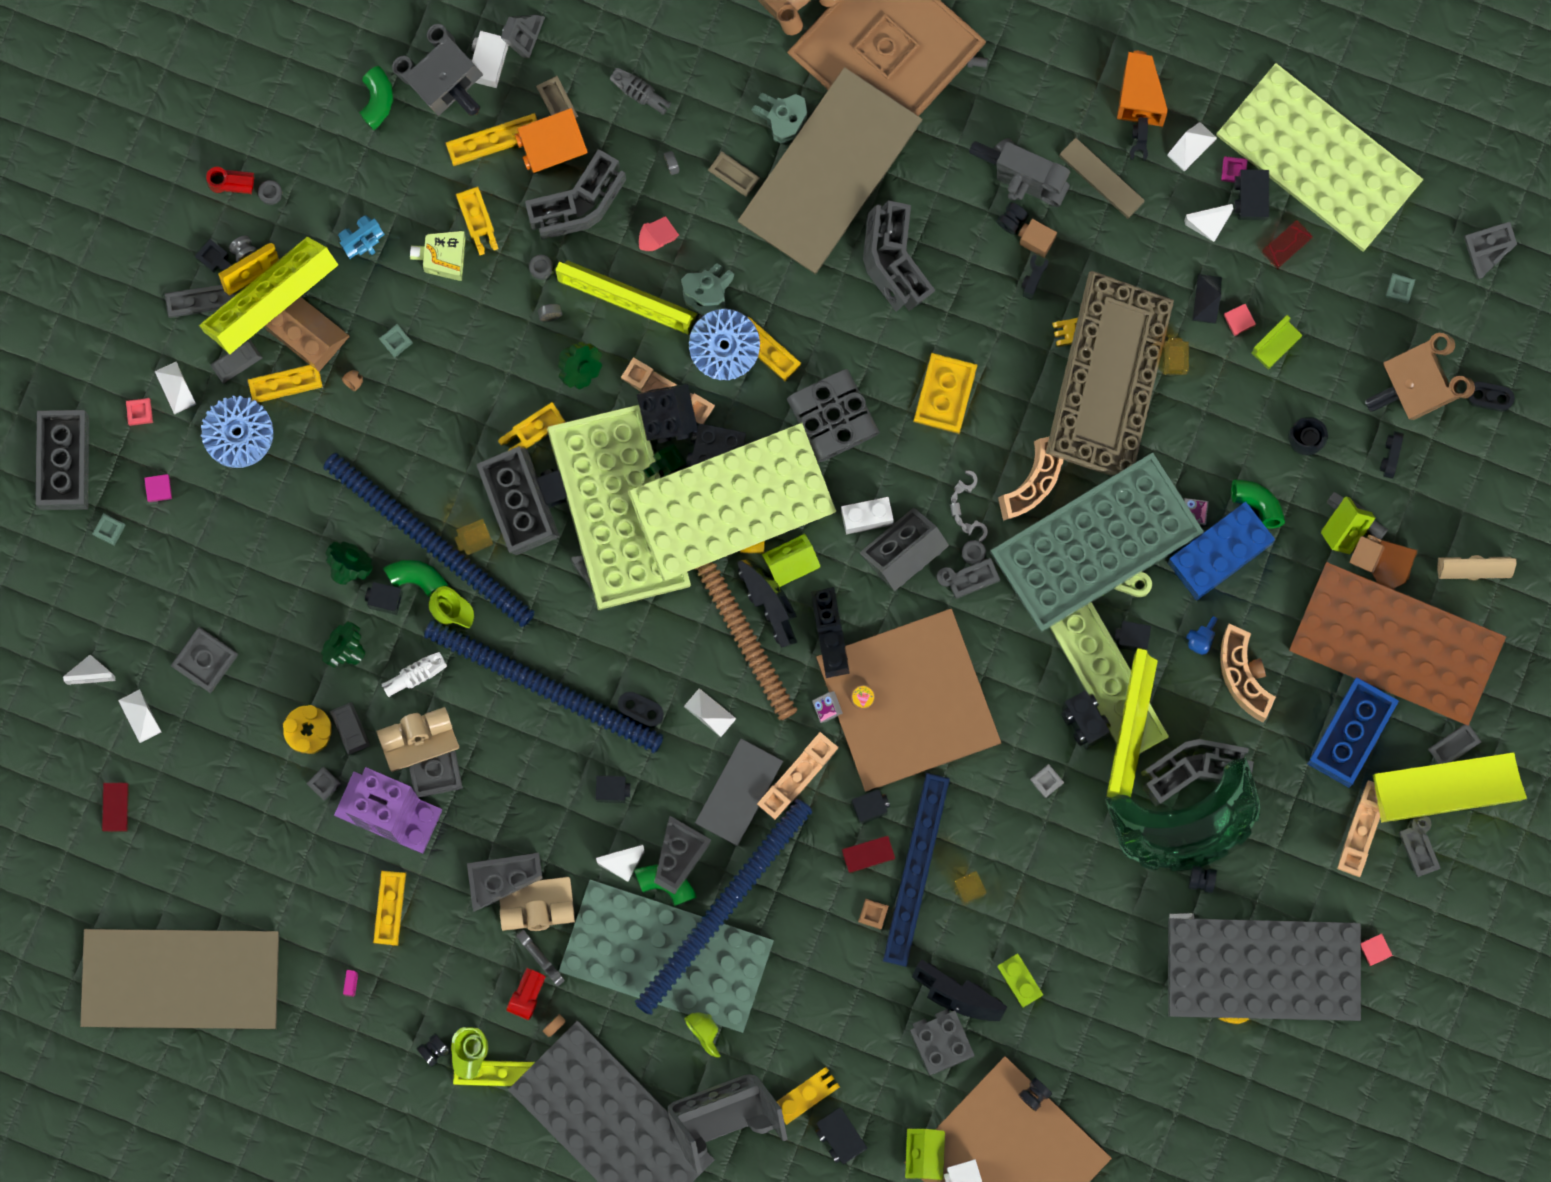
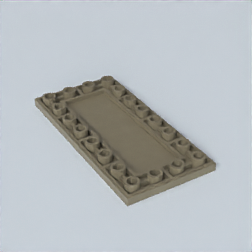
M844 67L738 219V223L816 275L922 122V118Z
M1095 271L1089 272L1045 454L1112 477L1136 463L1174 300Z
M84 929L80 1027L276 1029L279 932Z

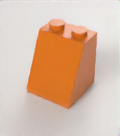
M1136 50L1133 53L1129 52L1125 64L1117 119L1138 122L1139 117L1148 118L1149 125L1163 127L1168 109L1153 57L1147 55L1144 51Z
M572 108L517 128L518 133L514 134L518 147H523L526 156L522 158L526 169H531L533 173L588 153Z

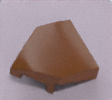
M1381 541L1380 544L1385 549L1372 574L1377 583L1394 590L1405 584L1410 578V571L1418 550L1392 542Z

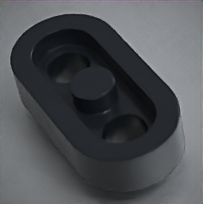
M1484 382L1474 383V392H1480L1482 395L1481 399L1475 398L1474 393L1469 398H1466L1472 406L1500 412L1510 409L1515 400L1514 393L1508 387ZM1497 397H1504L1505 403H1499Z
M1394 431L1393 435L1388 434L1385 448L1389 449L1387 458L1383 457L1380 471L1384 472L1383 477L1393 479L1404 433Z
M626 692L618 700V707L623 715L647 727H656L663 721L664 713L662 707L637 693ZM633 701L635 706L632 709H628L626 703ZM653 711L656 713V718L649 719L647 714Z

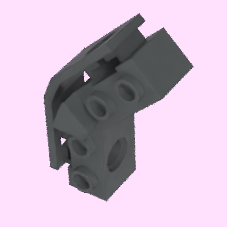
M598 149L573 190L525 201L532 230L539 229L541 240L586 230L598 223L626 181L625 172L621 170L618 173L620 169L619 161ZM612 178L613 180L611 181L606 192L604 193V188L606 187L609 180ZM602 199V201H601V203L599 204L598 208L595 209V207H596V205L598 204L599 200Z
M888 201L882 207L881 205H876L868 213L863 261L867 274L893 309L897 312L905 305L908 311H910L934 293L935 289L906 252L911 205Z
M1203 739L1188 741L1141 772L1143 777L1146 775L1150 780L1142 788L1156 807L1195 779L1240 787L1246 774L1247 762L1251 773L1254 762L1244 760V755L1248 753L1249 748ZM1196 747L1213 751L1212 753L1206 752L1205 754L1184 757L1178 762L1173 758L1174 755L1182 750ZM1229 754V757L1237 758V760L1220 758L1219 755ZM1168 764L1170 765L1171 770L1159 778L1155 776L1157 771ZM1248 774L1247 787L1250 785L1251 781L1250 774Z

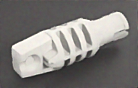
M440 652L420 659L418 662H414L412 665L407 666V668L401 669L400 675L382 683V687L387 696L391 697V695L406 687L412 689L421 682L432 678L446 668L447 664Z

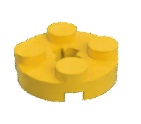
M313 705L301 706L291 711L284 721V737L293 750L314 754L324 749L329 743L332 724L329 717L321 709ZM307 723L308 726L310 724L314 726L311 730L313 734L307 736V734L304 736L301 733L303 725Z

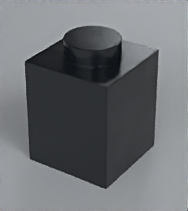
M550 469L540 474L541 477H538L537 481L546 505L552 508L567 502V495L560 471L554 472L553 469Z
M373 582L372 588H367L365 601L368 602L367 606L369 609L397 615L403 591L401 588Z
M1123 621L1121 627H1116L1114 641H1118V648L1132 651H1137V649L1147 650L1151 626Z
M596 776V802L625 803L626 797H630L631 783H626V776Z
M880 790L852 799V805L860 825L887 815V808L890 807L886 794L881 795Z

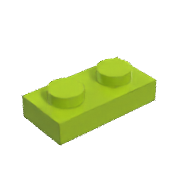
M1019 954L1014 955L997 966L1022 1008L1043 996Z

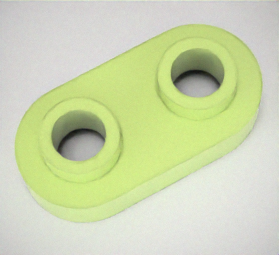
M1140 572L1114 589L1135 597H1144L1152 588V580L1146 573ZM1142 582L1144 588L1137 589L1135 583Z

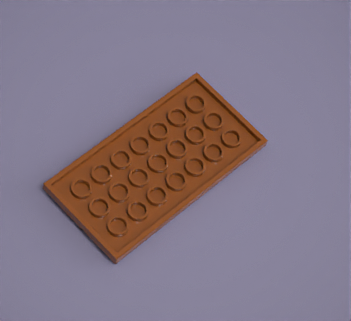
M1326 562L1289 651L1353 678L1357 677L1372 686L1469 726L1506 636Z

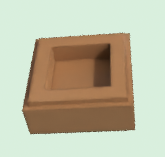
M865 899L858 923L881 930L889 906Z

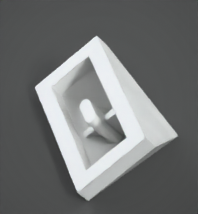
M1199 122L1185 132L1167 156L1185 172L1217 137Z
M1230 204L1187 214L1184 220L1185 225L1214 242L1233 211V205Z
M177 362L155 371L174 414L196 405Z
M91 655L63 676L64 682L67 685L115 681V676Z
M700 688L684 706V708L720 737L736 720L733 715Z
M140 689L118 700L140 743L161 733Z
M643 845L598 857L596 860L599 866L628 882L645 851Z

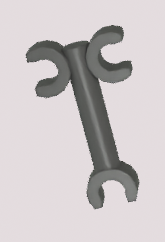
M522 930L516 935L557 987L561 985L565 980L526 932Z

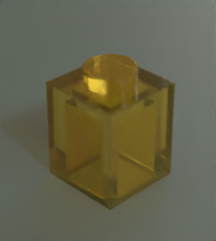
M1171 338L1169 341H1165L1163 345V374L1187 375L1189 370V342H1183L1181 338Z
M483 519L456 529L459 535L455 537L456 543L460 551L465 550L466 555L493 545Z
M977 871L959 878L953 883L963 906L985 896L987 893Z

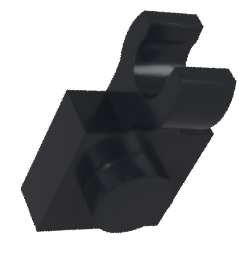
M1139 117L1137 125H1133L1132 139H1136V145L1130 151V160H1134V153L1138 151L1143 154V161L1147 160L1148 118Z
M211 239L195 255V258L213 273L218 268L224 271L232 266L226 261L229 254Z
M1033 255L1030 260L1031 276L1026 275L1021 286L1022 289H1025L1023 297L1032 300L1041 276L1048 266V260L1046 259L1042 266H1037L1035 264L1036 255Z

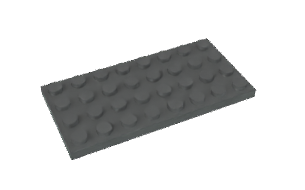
M1168 919V1017L1361 1021V923Z
M578 1021L508 1089L598 1182H693L700 1175L695 1172L685 1158L668 1112ZM708 1152L699 1159L702 1172L715 1160Z

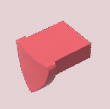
M665 216L650 224H643L639 235V248L644 251H654L674 241L679 234Z

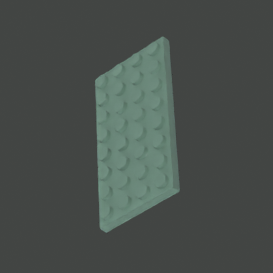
M1151 453L990 550V553L1042 633L1202 535L1204 531L1154 453Z
M590 880L559 972L640 999L639 995L641 993L644 994L645 987L650 986L649 982L654 981V976L659 975L658 971L660 969H664L663 965L665 963L668 964L669 957L672 958L673 952L678 951L677 947L683 945L682 941L688 939V934H692V928L697 927L696 923L702 921V916ZM724 924L718 927L719 931L714 932L715 936L709 938L710 942L708 944L705 943L704 950H700V955L695 956L696 960L690 962L691 966L685 968L686 972L681 973V979L676 980L677 984L671 986L672 990L667 991V996L662 997L663 1001L661 1003L658 1002L657 1005L686 1015L696 1012L710 1014L716 1025L744 1033L774 940Z

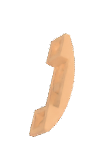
M634 357L621 376V379L640 392L676 386L675 383L654 372V369ZM690 393L696 423L704 424L715 405L695 393Z
M819 732L800 757L778 782L769 789L757 805L776 820L817 775L838 747Z
M1368 780L1337 867V869L1357 877H1361L1380 819L1375 785L1372 781Z

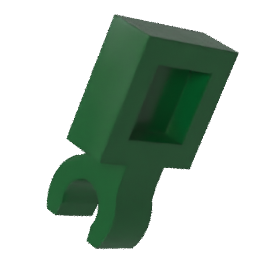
M673 443L657 452L653 456L656 461L643 471L648 478L661 470L667 476L683 467L686 462Z

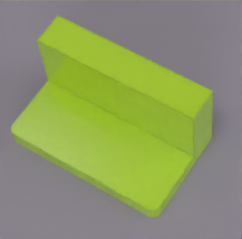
M1288 315L1252 351V354L1268 370L1302 337V334L1289 322L1291 318Z
M1345 497L1322 529L1321 534L1332 550L1350 555L1358 544L1360 537L1364 536L1375 520V516L1372 512L1358 509L1350 497Z
M805 534L762 554L774 580L780 587L820 568L813 546Z
M907 1129L905 1178L943 1180L945 1131Z

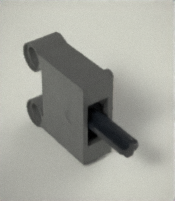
M434 24L427 31V39L435 48L417 65L407 56L396 58L393 62L392 70L405 84L410 85L438 116L455 101L459 103L468 115H477L480 106L467 90L484 74L455 44L454 36L442 24Z
M974 141L969 149L971 155L997 166V180L1009 185L1007 189L1010 200H1022L1025 193L1043 200L1049 205L1060 207L1070 187V184L1066 182L1070 170L1009 142H1006L1002 152L977 141Z

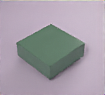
M1392 273L1385 297L1408 304L1415 279Z
M398 324L379 338L394 358L413 344Z
M103 513L92 535L115 546L126 525Z

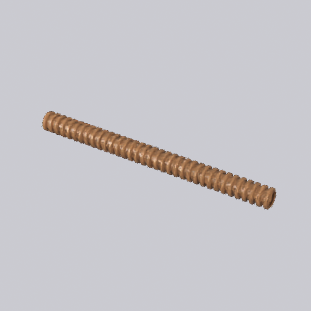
M710 562L695 568V570L699 571L697 573L698 576L703 578L701 580L702 583L706 584L705 589H709V596H713L712 601L717 603L716 608L720 609L719 614L724 616L723 621L728 623L727 628H731L732 631L730 633L735 636L734 641H738V648H742V655H746L745 660L749 661L750 664L748 666L753 668L752 673L757 675L756 680H760V687L765 689L763 693H767V700L772 702L770 704L771 707H775L774 712L775 714L778 713V719L784 720L795 714L798 709L793 707L794 702L789 700L790 695H786V688L781 686L783 683L778 680L779 675H775V668H771V661H767L768 656L763 653L765 650L760 648L761 643L757 642V636L752 634L754 631L749 628L750 623H746V616H742V609H738L739 604L734 601L736 598L731 596L732 591L727 589L728 584L724 583V577L719 575L721 571L716 569L717 564Z

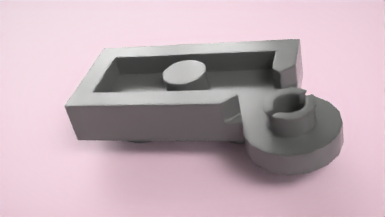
M991 558L962 569L957 573L951 568L945 567L939 570L937 574L938 583L944 587L950 586L955 599L1000 582Z
M1428 816L1415 817L1412 820V828L1399 832L1417 878L1441 869L1429 838L1426 835V832L1431 828V820Z

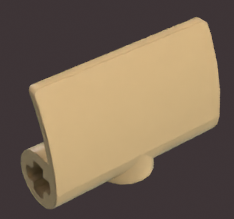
M1479 555L1471 556L1469 559H1461V557L1438 558V578L1478 580L1479 578H1512L1516 568V559L1511 557H1489L1484 559Z
M445 707L422 716L419 713L409 714L403 717L399 724L377 730V735L391 772L459 749V744Z
M570 878L539 880L500 899L502 931L528 928L531 931H541L549 928V925L574 923L575 917Z

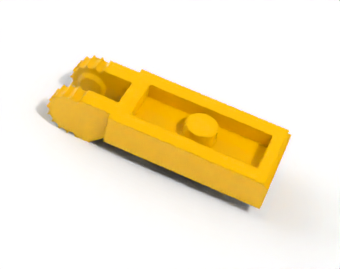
M475 187L456 194L469 233L475 241L479 255L485 254L479 237L488 234L491 248L493 250L499 249L479 188Z
M552 402L514 426L513 430L502 436L498 442L500 445H504L518 436L521 442L509 450L518 446L527 449L549 435L547 431L549 426L566 422Z

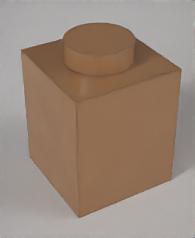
M1032 219L1030 224L1025 223L1018 236L1021 237L1020 245L1045 258L1056 239L1057 232Z
M1369 534L1367 538L1361 536L1349 563L1374 573L1385 549L1380 544L1382 540Z

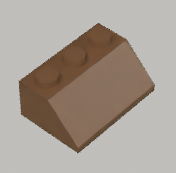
M302 297L295 300L264 326L269 333L318 372L350 337Z

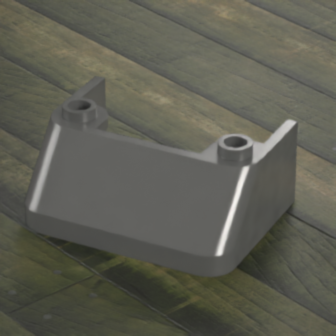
M752 1074L743 1075L677 1100L668 1106L669 1118L682 1152L697 1174L702 1173L699 1159L707 1152L705 1142L749 1126L752 1131L760 1134L774 1129L782 1141L788 1140L782 1108L760 1079Z

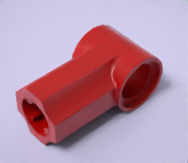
M213 167L207 172L208 187L215 193L225 191L252 194L254 173L224 170L221 167ZM219 175L224 178L220 184L211 182L214 176Z
M526 968L517 991H514L506 1011L529 1021L535 1010L536 999L546 976Z

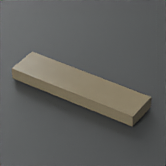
M1077 138L1060 153L1059 157L1127 219L1145 202L1142 197Z

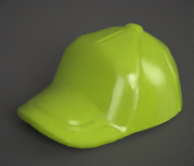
M447 586L437 588L431 595L429 610L437 621L443 624L456 623L466 628L472 626L474 619L473 608L457 592Z
M696 1012L685 1017V1023L698 1038L705 1051L711 1056L719 1058L721 1055L713 1042L718 1033V1026L711 1015Z
M462 1027L453 1036L451 1051L453 1069L456 1075L460 1078L471 1080L478 1075L481 1069L483 1059L488 1053V1041L485 1034L478 1028Z

